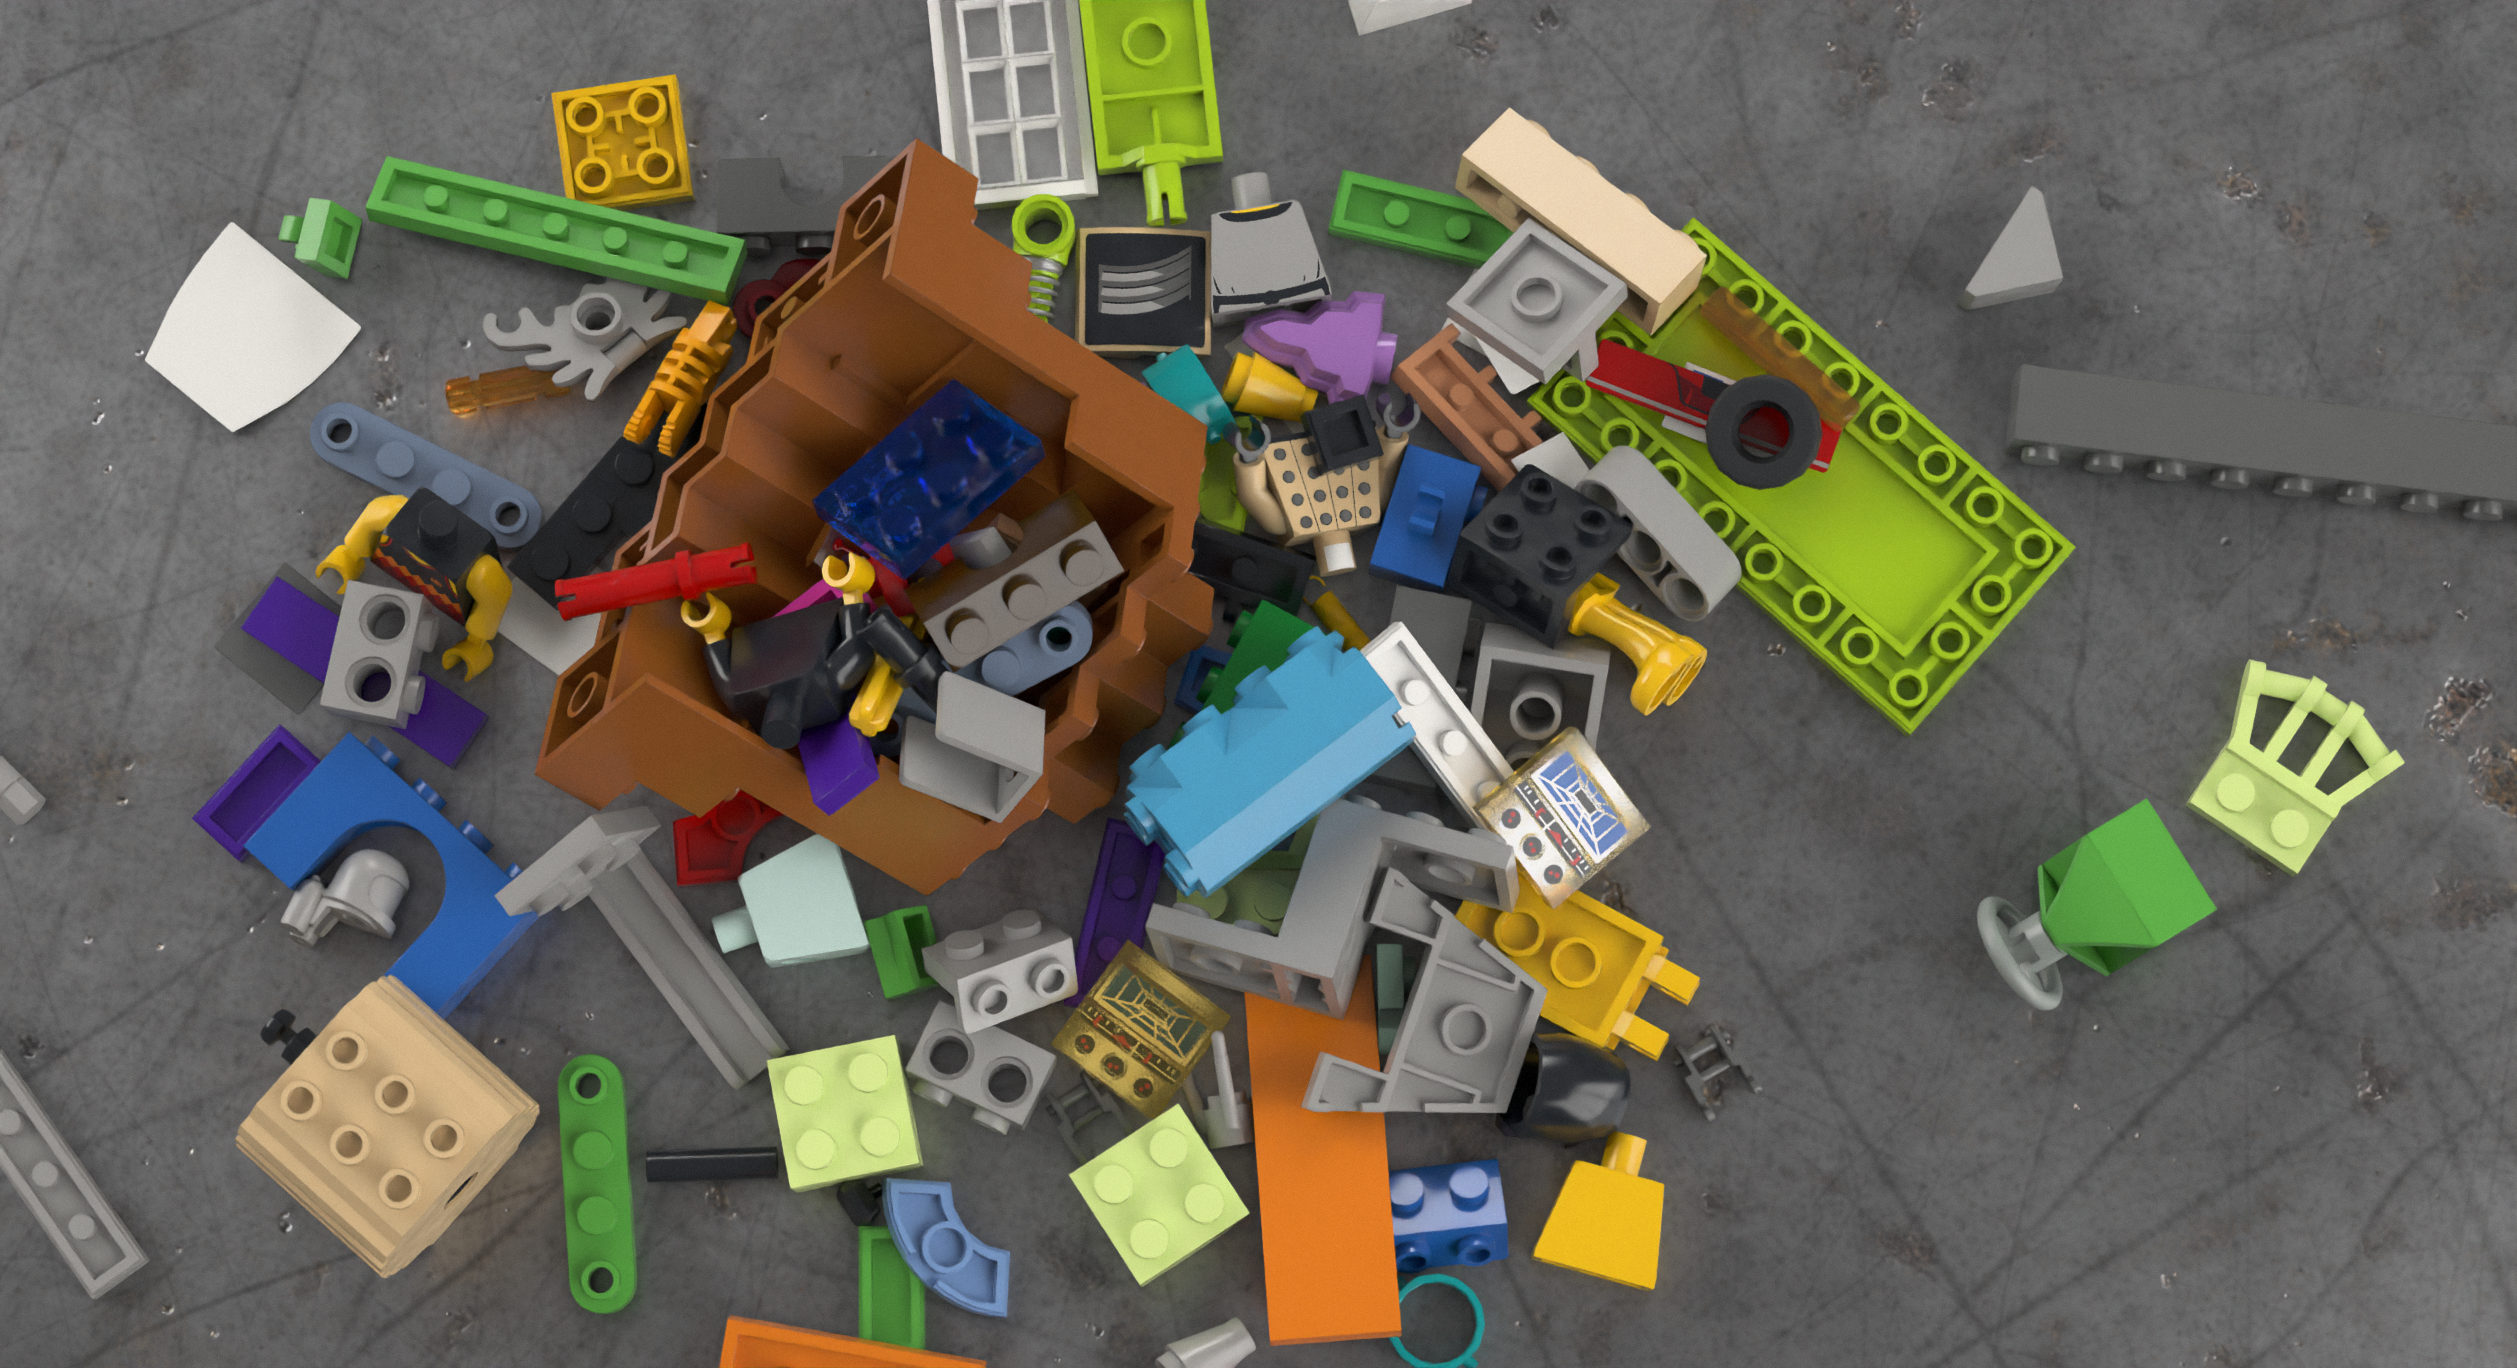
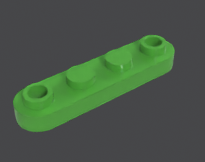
M586 1054L572 1059L563 1068L558 1079L569 1283L571 1293L580 1306L594 1313L611 1314L627 1306L637 1289L626 1091L624 1077L613 1062L600 1055ZM590 1074L597 1075L601 1081L599 1093L592 1098H583L579 1092L581 1079ZM606 1268L613 1275L612 1287L604 1293H597L591 1286V1277L596 1270Z

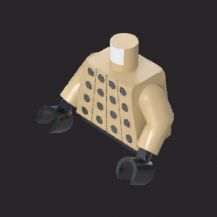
M1388 393L1381 394L1376 400V411L1385 423V426L1377 430L1376 421H1373L1384 453L1381 458L1321 477L1305 432L1271 437L1268 426L1253 414L1250 415L1249 419L1252 424L1251 433L1244 440H1241L1240 429L1232 422L1227 423L1223 428L1222 435L1225 441L1238 451L1233 456V467L1239 503L1267 533L1275 534L1278 542L1283 546L1289 547L1313 542L1319 574L1322 577L1343 574L1357 569L1350 536L1363 534L1379 524L1380 517L1387 511L1407 450L1409 439L1407 432L1417 425L1421 416L1420 407L1410 393L1405 398V409L1398 415H1390L1392 399Z

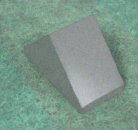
M2033 186L2030 187L1966 287L1957 305L1968 311L2053 293L2063 279L2041 191Z

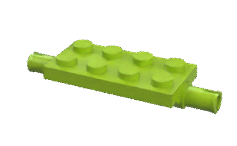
M1079 0L1098 175L1136 171L1143 173L1147 225L1151 227H1164L1163 201L1168 202L1170 225L1183 224L1188 219L1184 206L1180 169L1191 165L1223 162L1206 1Z

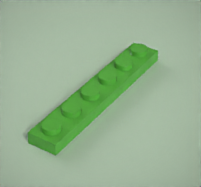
M386 156L365 207L369 221L702 300H711L724 305L729 304L748 253L744 239Z

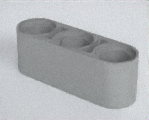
M1629 446L1612 448L1575 486L1574 490L1632 524L1633 528L1630 538L1618 549L1617 554L1677 617L1693 622L1704 619L1741 579L1742 569L1733 551L1638 450Z

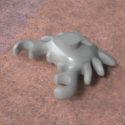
M603 276L606 279L604 284L588 283L582 287L580 297L573 303L556 307L554 310L555 322L549 327L541 325L530 309L522 307L518 312L521 324L516 331L511 333L500 331L498 329V317L492 312L484 316L483 329L488 343L501 351L548 350L549 352L532 353L525 356V363L530 370L543 372L558 371L552 377L556 387L576 385L589 377L584 394L588 402L595 403L608 384L630 364L655 345L678 334L684 327L687 328V318L674 316L656 321L664 313L671 299V292L659 289L647 301L652 287L635 283L630 284L626 281Z

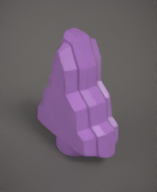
M1353 291L1346 301L1322 302L1320 300L1305 313L1278 309L1246 318L1242 343L1274 364L1294 369L1303 385L1326 395L1330 405L1363 394L1366 400L1372 382L1388 385L1398 335L1382 332L1383 311L1386 301L1385 294Z

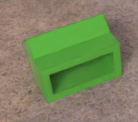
M926 904L894 910L884 916L864 921L885 999L888 1002L922 993L940 985L924 969L922 948L937 943Z

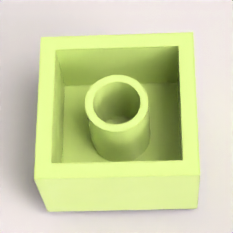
M895 1035L767 1060L790 1189L799 1193L839 1185L845 1181L863 1180L924 1167L901 1044Z
M1179 1103L1069 1174L1141 1288L1250 1217L1249 1211Z

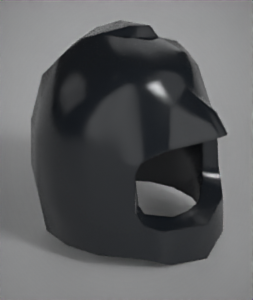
M1562 1032L1534 1033L1507 1112L1496 1114L1495 1126L1505 1136L1564 1142V1149L1577 1146L1582 1141L1603 1139L1619 1128L1632 1098L1630 1071L1625 1062L1615 1053L1589 1039ZM1534 1095L1530 1109L1523 1119V1109L1527 1098Z

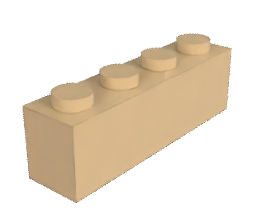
M1509 107L1462 154L1455 189L1512 232H1515L1530 218L1627 284L1628 298L1616 310L1650 336L1698 287L1707 254L1699 249L1696 242L1688 234L1680 230H1673L1650 213L1647 206L1638 197L1622 192L1602 177L1590 161L1580 156L1575 157L1551 139L1549 133L1539 123L1524 119Z

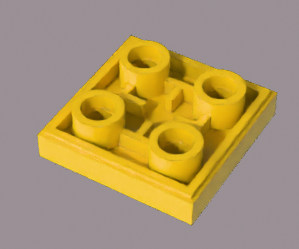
M676 74L551 93L566 198L621 211L695 200Z

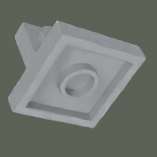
M1528 218L1446 303L1448 318L1542 383L1546 384L1560 368H1563L1583 382L1599 365L1595 331L1628 298L1627 284Z

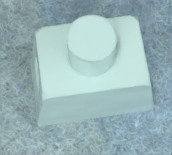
M819 834L813 835L740 875L738 881L746 905L711 917L723 953L759 942L765 962L770 968L858 955L872 951L864 920L840 848L837 844Z

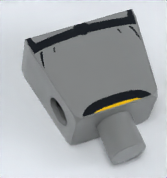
M1253 172L1232 178L1230 182L1235 210L1218 212L1211 215V318L1213 328L1246 323V318L1278 309L1305 313L1320 300L1322 302L1331 301L1330 284L1300 202L1291 200L1272 203L1267 173Z

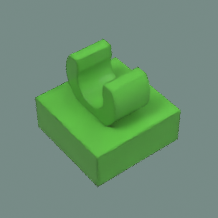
M309 198L305 218L284 215L278 240L295 243L296 253L294 258L323 275L348 279L363 219L331 200Z

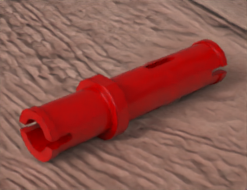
M745 542L738 546L693 554L691 550L676 552L675 558L567 580L558 579L555 581L556 597L569 598L576 596L574 600L557 603L562 619L570 621L577 617L678 597L691 601L701 599L703 592L744 584H756L758 581L757 567H751V565L737 567L740 563L755 561L754 553L750 543Z

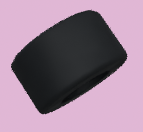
M1767 374L1745 377L1725 388L1711 406L1705 427L1708 452L1719 471L1738 485L1758 490L1782 487L1802 476L1817 457L1822 439L1820 414L1809 394L1791 380ZM1769 407L1776 409L1784 416L1788 423L1789 437L1787 443L1780 452L1773 456L1759 457L1752 455L1744 448L1740 441V423L1745 415L1755 408Z

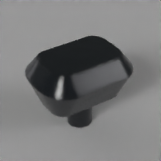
M860 1179L842 1182L837 1192L839 1203L855 1226H871L880 1212L876 1199L882 1196V1185L877 1183L868 1189Z

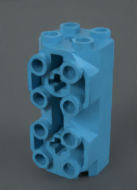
M1318 626L1312 628L1288 647L1287 651L1290 655L1284 660L1283 665L1272 673L1264 665L1247 676L1235 687V691L1238 694L1232 699V702L1235 704L1233 708L1220 714L1214 704L1208 706L1182 727L1185 734L1180 738V742L1168 751L1165 750L1162 744H1158L1144 753L1129 767L1133 773L1128 777L1131 783L1127 786L1126 797L1129 801L1124 804L1127 812L1123 816L1133 832L1146 846L1154 840L1166 854L1165 859L1167 861L1163 868L1173 884L1186 898L1197 890L1206 899L1413 742L1416 732L1410 721L1401 728H1398L1392 718L1395 713L1402 709L1393 692L1364 655L1354 646L1344 654L1340 652L1345 638L1337 631L1325 636Z

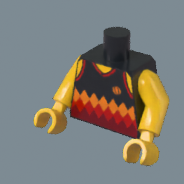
M420 486L410 499L404 495H387L375 498L368 504L345 536L344 541L346 545L337 546L317 566L315 571L316 578L319 579L329 568L336 569L344 580V584L336 593L338 595L344 594L348 580L357 581L365 572L366 564L363 557H370V562L413 592L424 594L433 606L465 627L467 632H469L468 636L444 652L442 665L445 670H449L464 659L468 667L464 681H470L490 667L493 662L494 654L487 640L495 638L513 590L511 580L503 569L495 537L487 529L426 487Z

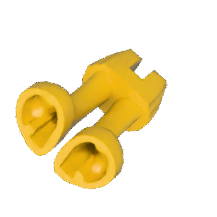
M1597 572L1578 593L1568 631L1575 636H1583L1586 633H1590L1618 647L1633 661L1637 667L1638 674L1631 689L1630 701L1632 706L1644 716L1649 715L1661 702L1667 706L1672 705L1686 691L1699 673L1706 660L1707 649L1691 637L1678 634L1658 621L1622 604L1614 597L1620 584Z

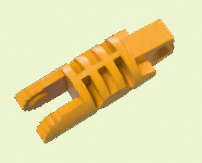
M710 300L691 328L684 327L672 344V350L667 353L656 372L654 381L648 386L625 426L623 437L637 444L643 443L644 440H647L651 430L654 429L663 411L666 410L670 415L666 420V425L663 426L662 432H660L657 447H659L658 451L672 458L676 456L700 414L701 406L708 400L718 382L719 375L723 373L733 354L734 349L729 344L738 327V323L729 307Z

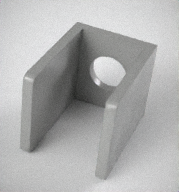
M945 671L939 678L936 725L914 716H908L902 724L899 781L904 786L1001 823L1043 774L1045 710L952 672Z

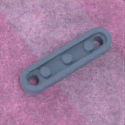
M346 402L330 404L319 411L312 421L310 427L312 447L328 465L389 495H404L410 499L420 486L426 487L487 529L495 537L498 549L502 551H521L545 524L544 511L535 496L528 490L354 404ZM342 423L351 425L352 433L347 441L335 443L331 440V433L335 426ZM510 506L519 508L521 516L515 525L506 527L499 523V515L503 509Z
M1073 601L954 672V674L1012 697L1074 665L1088 653L1093 637L1091 616L1082 604ZM1054 627H1064L1071 633L1072 638L1066 644L1058 645L1049 640L1047 633ZM941 654L939 660L950 672H952L945 658ZM911 687L903 690L891 716L898 723L899 729L893 734H884L877 731L875 736L869 737L873 754L878 756L882 754L885 757L900 755L902 724L908 716H914L936 725L937 714Z

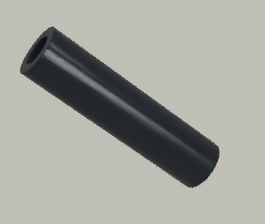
M777 1146L647 1150V1182L778 1179Z

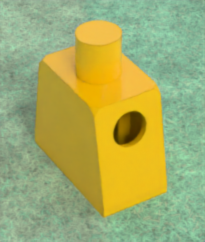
M1615 1131L1608 1135L1600 1166L1580 1160L1573 1162L1535 1243L1530 1259L1644 1291L1654 1290L1657 1278L1664 1184L1638 1177L1647 1140Z

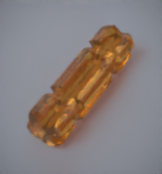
M526 365L480 373L477 380L470 379V376L449 379L445 382V396L448 408L452 414L461 415L477 412V406L480 405L486 406L488 410L536 401L539 394L545 395L546 399L567 395L570 392V386L556 387L554 385L552 377L558 371L543 372L530 370Z

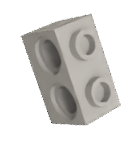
M348 580L320 705L329 714L406 729L409 713L416 715L419 713L425 692V677L418 676L423 651L432 652L439 629V615L432 614L433 605L424 594ZM389 611L403 612L405 614V626L398 636L388 640L376 637V623L383 614ZM383 672L390 674L391 688L389 693L383 699L376 702L364 701L361 695L364 681L374 673Z
M939 1000L905 1071L908 1078L916 1081L912 1091L917 1095L945 1108L948 1107L951 1099H954L975 1109L971 1120L989 1130L1006 1135L1009 1127L1024 1133L1055 1069L1057 1058L1055 1054L994 1025L971 1034H966L958 1026L956 1007ZM957 1043L966 1049L968 1060L962 1070L955 1074H942L932 1066V1055L942 1044ZM1012 1070L1020 1073L1027 1082L1026 1089L1019 1099L1013 1102H1001L991 1095L989 1091L991 1080L999 1072Z

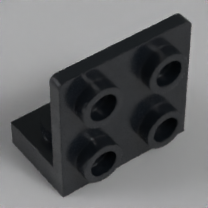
M1527 464L1459 534L1447 585L1551 649H1554L1567 634L1578 593L1630 538L1633 527L1631 523L1538 467Z

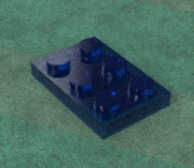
M953 378L815 497L812 502L818 517L901 579L905 580L1045 458L1046 454L1038 437Z

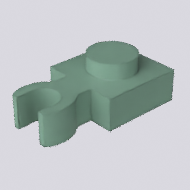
M1402 943L1375 945L1379 1055L1390 1053L1404 1012V996L1410 995L1416 977L1415 957H1403Z

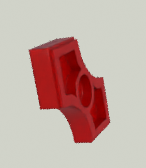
M740 789L730 801L722 800L701 818L692 815L673 821L677 886L680 888L738 883V877L743 874L745 860L753 842L768 826L787 816Z

